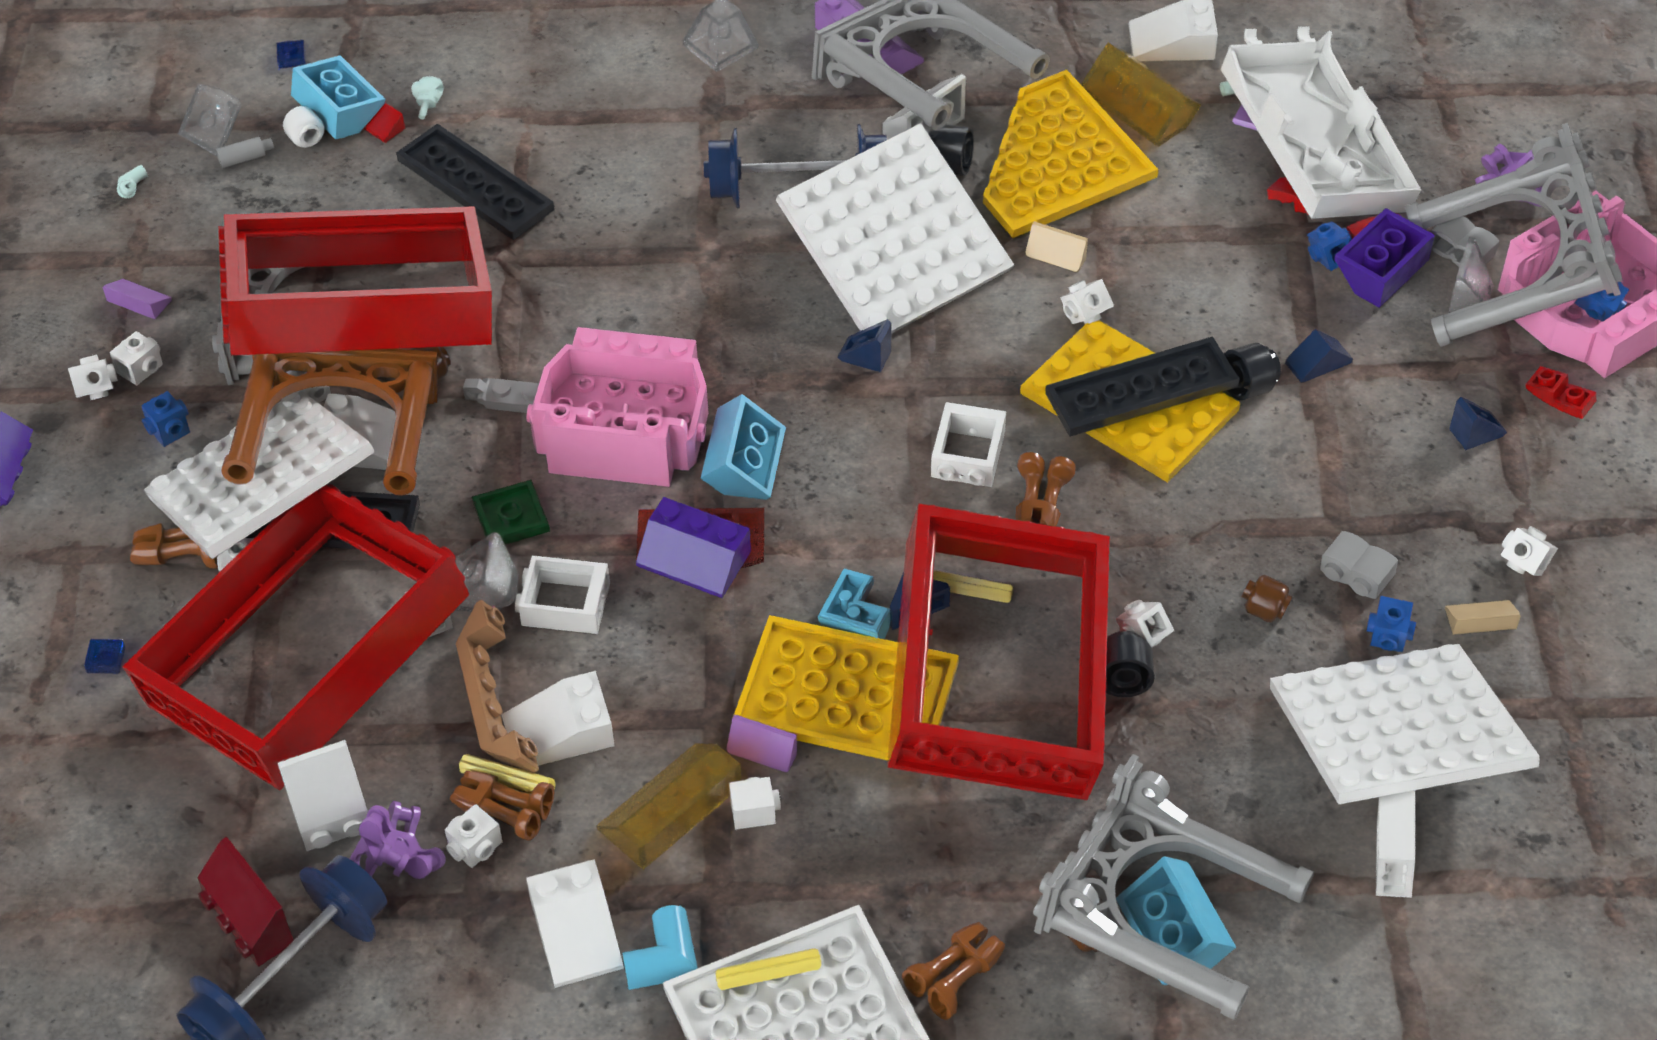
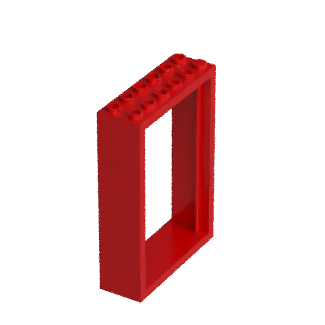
M475 206L224 214V226H218L224 344H230L231 356L492 345V289ZM464 261L468 286L249 294L248 269Z
M324 485L277 516L122 667L146 706L280 791L285 785L278 763L322 748L470 594L464 583L466 579L455 563L456 556L450 549L445 546L440 548L433 544L425 535L421 533L416 535L409 531L403 523L387 519L378 509L374 508L371 510L365 507L356 497L351 496L349 498L345 496L334 485ZM333 535L416 581L408 592L263 739L180 688Z
M918 503L906 542L887 768L1088 800L1104 765L1110 536ZM935 552L1082 577L1077 748L922 723L928 638L933 633V629H929Z

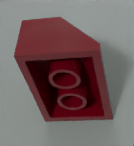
M226 836L220 840L197 877L202 889L198 896L208 911L214 908L217 912L216 920L224 933L228 935L232 932L237 938L234 943L243 958L246 959L250 956L259 967L284 951L294 940L283 907L229 838Z

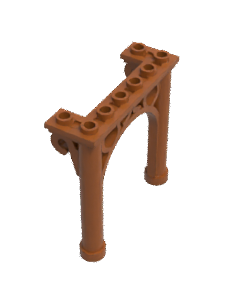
M376 349L252 355L253 364L229 454L224 458L221 469L222 475L226 480L234 484H246L253 479L269 413L281 399L308 388L344 386L375 394L393 408L396 414V421L383 484L389 492L396 495H406L414 490L417 479L415 467L427 404L438 402L437 352ZM303 371L307 373L295 377L286 372ZM389 377L397 379L382 383L376 378ZM404 389L403 399L401 400L397 393Z

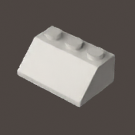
M962 74L942 81L932 89L927 90L932 96L942 100L951 107V116L946 123L947 125H956L965 118L966 77ZM906 107L883 122V135H887V140L920 123L928 134L933 129L927 126L921 117Z

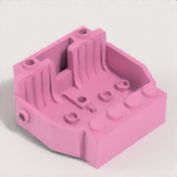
M1598 191L1592 192L1593 196L1598 194L1603 208V212L1598 213L1599 218H1605L1610 233L1605 236V240H1611L1616 254L1615 262L1618 264L1623 278L1621 282L1623 286L1630 289L1623 299L1627 302L1623 310L1602 322L1591 318L1584 309L1574 304L1576 300H1572L1515 319V321L1549 350L1585 362L1605 379L1657 346V238L1629 216L1623 214L1625 201L1620 197L1615 196L1608 200ZM1579 200L1567 211L1575 214L1583 213ZM1554 216L1510 241L1498 291L1503 295L1533 284L1553 264L1559 251L1561 238L1559 224ZM1587 228L1578 235L1576 240H1586L1591 243Z
M577 327L573 344H566L544 367L534 403L529 404L527 408L526 419L531 424L534 447L538 454H546L549 473L670 487L674 469L688 471L697 462L701 442H704L708 417L707 386L697 358L696 340Z

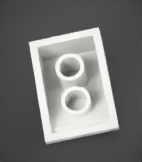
M1182 0L1129 21L1133 61L1215 60L1218 33L1212 0Z
M328 393L324 408L367 439L375 451L353 467L386 470L396 421L395 411L359 396Z
M596 671L562 679L502 714L507 733L515 730L523 737L530 738L534 742L538 750V755L536 756L538 766L614 746L612 724Z
M345 740L278 763L306 851L324 848L330 843L343 838L360 835L359 827L366 818L368 811Z
M594 859L526 878L532 908L555 988L624 969Z

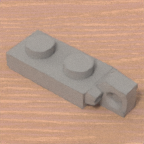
M484 378L483 381L481 379H465L463 386L465 400H474L485 405V409L527 413L528 405L534 403L539 383Z

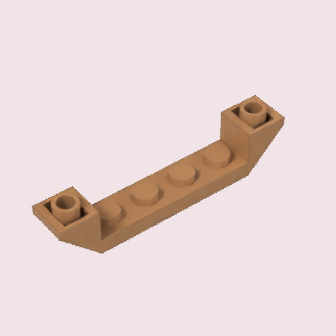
M481 599L476 602L456 642L480 748L499 762L535 773L539 768L536 760L538 750L534 742L530 738L523 737L515 730L507 733L502 724L500 715H502L503 711L496 699L494 691L496 683L489 671L488 662L490 658L486 650L506 639L503 629L505 620L499 609L496 607L492 608Z

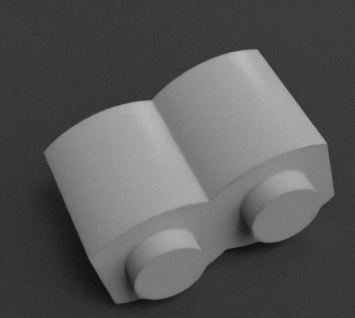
M1464 216L1439 224L1431 230V233L1435 235L1432 250L1444 258L1452 259L1458 267L1473 274H1476L1496 255L1500 242L1491 232L1475 227Z
M1342 531L1322 555L1320 570L1328 579L1348 584L1358 595L1376 599L1396 574L1398 559L1382 548L1370 546L1359 536Z

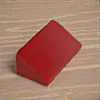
M385 103L363 129L386 143L405 130L403 114Z

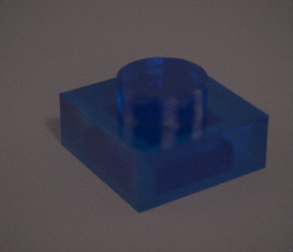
M304 40L277 43L279 69L306 65Z
M90 639L84 663L86 672L119 674L126 648L123 640Z

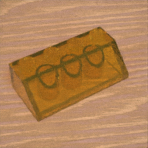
M1109 42L1081 83L1083 88L1099 105L1158 147L1185 130L1201 107L1200 103L1122 48Z
M695 743L597 824V830L644 870L730 797L729 782L742 781L741 764L717 744Z

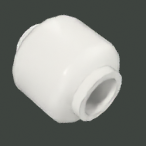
M295 107L286 114L283 120L285 133L299 147H311L322 139L324 124L319 116L309 107Z

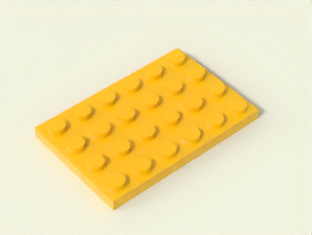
M1100 320L1090 324L1086 323L1021 385L1020 394L1057 415L1045 394L1046 385L1151 355L1155 352ZM1218 392L1085 433L1168 483L1239 411L1240 402L1223 392Z
M769 615L734 715L796 734L797 741L888 761L898 642ZM928 649L922 723L941 724L959 663V655Z

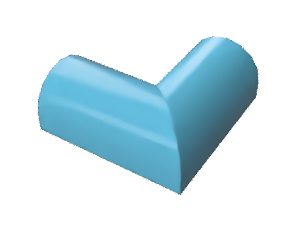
M844 568L818 615V621L821 625L838 630L884 639L890 626V609L865 602L874 584L873 576Z
M670 905L656 910L652 915V924L657 946L622 953L629 990L663 984L665 981L698 969L685 908Z

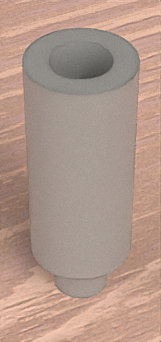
M258 136L217 148L216 153L221 168H226L266 156L265 151L274 149L271 138L261 140Z

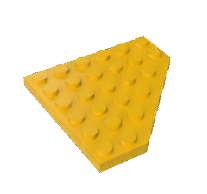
M1064 70L1020 88L1016 105L1013 107L1008 122L1007 131L1004 133L999 148L997 160H995L990 174L988 186L983 194V204L1009 235L1015 238L1031 231L1034 221L1046 225L1158 177V168L1068 70Z

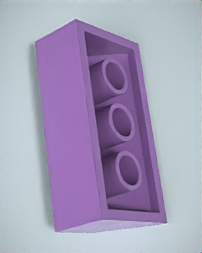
M819 0L815 2V28L820 30L865 7L855 0ZM897 35L886 42L880 50V55L884 62L900 74L924 63V58ZM859 39V40H858V42H871V41H872V40H870V39Z

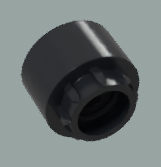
M945 124L939 130L930 131L928 135L953 173L966 176L970 170L974 153L973 129L966 126Z
M1251 343L1227 350L1224 353L1239 377L1238 387L1227 390L1237 400H1245L1270 392L1280 378L1281 364L1279 358L1267 346H1263L1260 343Z
M1119 631L1107 637L1106 693L1116 697H1134L1150 689L1155 679L1153 650L1150 644L1142 639L1140 635L1130 631Z

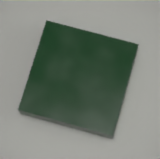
M532 480L471 496L489 549L550 532L549 523Z

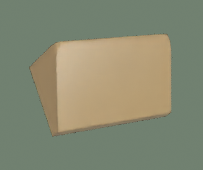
M1034 221L1026 247V256L1079 272L1086 260L1088 238Z
M1510 600L1449 605L1445 607L1453 635L1517 629L1520 620V613Z

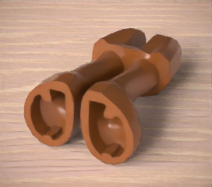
M1023 453L1018 459L1017 468L1026 481V492L1024 500L1016 506V520L1034 522L1033 518L1041 519L1039 524L1056 527L1061 515L1059 509L1056 508L1058 495L1062 486L1066 485L1074 477L1075 463L1063 456L1053 458L1048 467L1047 488L1044 500H1038L1040 485L1045 472V461L1037 453Z
M162 523L134 532L130 561L133 564L161 565L165 564L170 558L193 554L199 555L208 568H218V556L211 559L179 527L164 529Z
M466 770L460 779L462 785L456 786L450 796V801L463 812L468 811L477 804L489 816L512 826L519 838L529 841L540 831V819L546 820L550 813L554 799V786L547 782H540L532 790V793H523L498 782L497 776ZM498 800L518 807L522 810L520 812H517L509 808H506L494 801Z
M980 922L971 924L955 932L951 937V946L938 957L926 963L910 965L902 973L903 983L908 991L916 997H922L928 992V1002L932 1011L941 1019L948 1020L958 1009L956 998L958 989L976 973L989 971L1000 958L1005 948V943L994 935L977 948L987 936L988 929ZM958 960L962 962L953 972L934 983L935 979Z

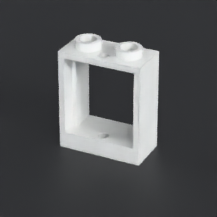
M946 402L931 457V477L946 481L951 480L977 486L992 487L1005 434L1006 411ZM948 433L992 439L987 460L943 453Z
M532 556L529 568H524L523 591L517 594L515 600V612L520 613L522 626L598 634L610 586L608 564ZM541 582L589 587L584 608L573 609L537 605L536 601Z
M1415 790L1379 797L1377 816L1376 896L1412 898L1415 865Z

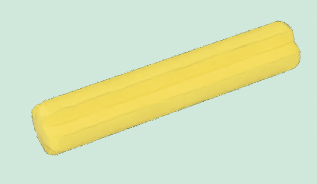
M936 570L933 572L934 580L948 583L950 593L1003 603H1010L1012 599L1013 586L1011 584Z
M464 754L459 763L460 772L463 774L466 770L488 773L497 776L498 782L525 792L532 793V790L540 782L552 784L555 790L556 784L553 778L473 755Z
M813 948L719 968L715 972L717 986L720 990L818 970L821 968V957L818 949Z

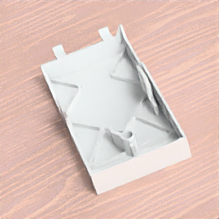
M1298 27L1297 37L1300 42L1263 44L1261 40H1257V29H1245L1244 39L1246 44L1230 45L1221 71L1310 218L1380 214L1385 208L1394 213H1405V206L1416 202L1421 188L1376 111L1377 107L1369 99L1364 88L1360 86L1358 90H1354L1347 80L1331 49L1332 31H1328L1316 42L1315 38H1310L1309 36L1310 27Z

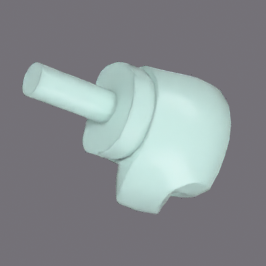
M432 76L422 77L419 81H415L411 87L412 94L417 99V104L421 106L418 115L419 119H425L427 110L435 108L436 103L443 95L444 86L439 78Z

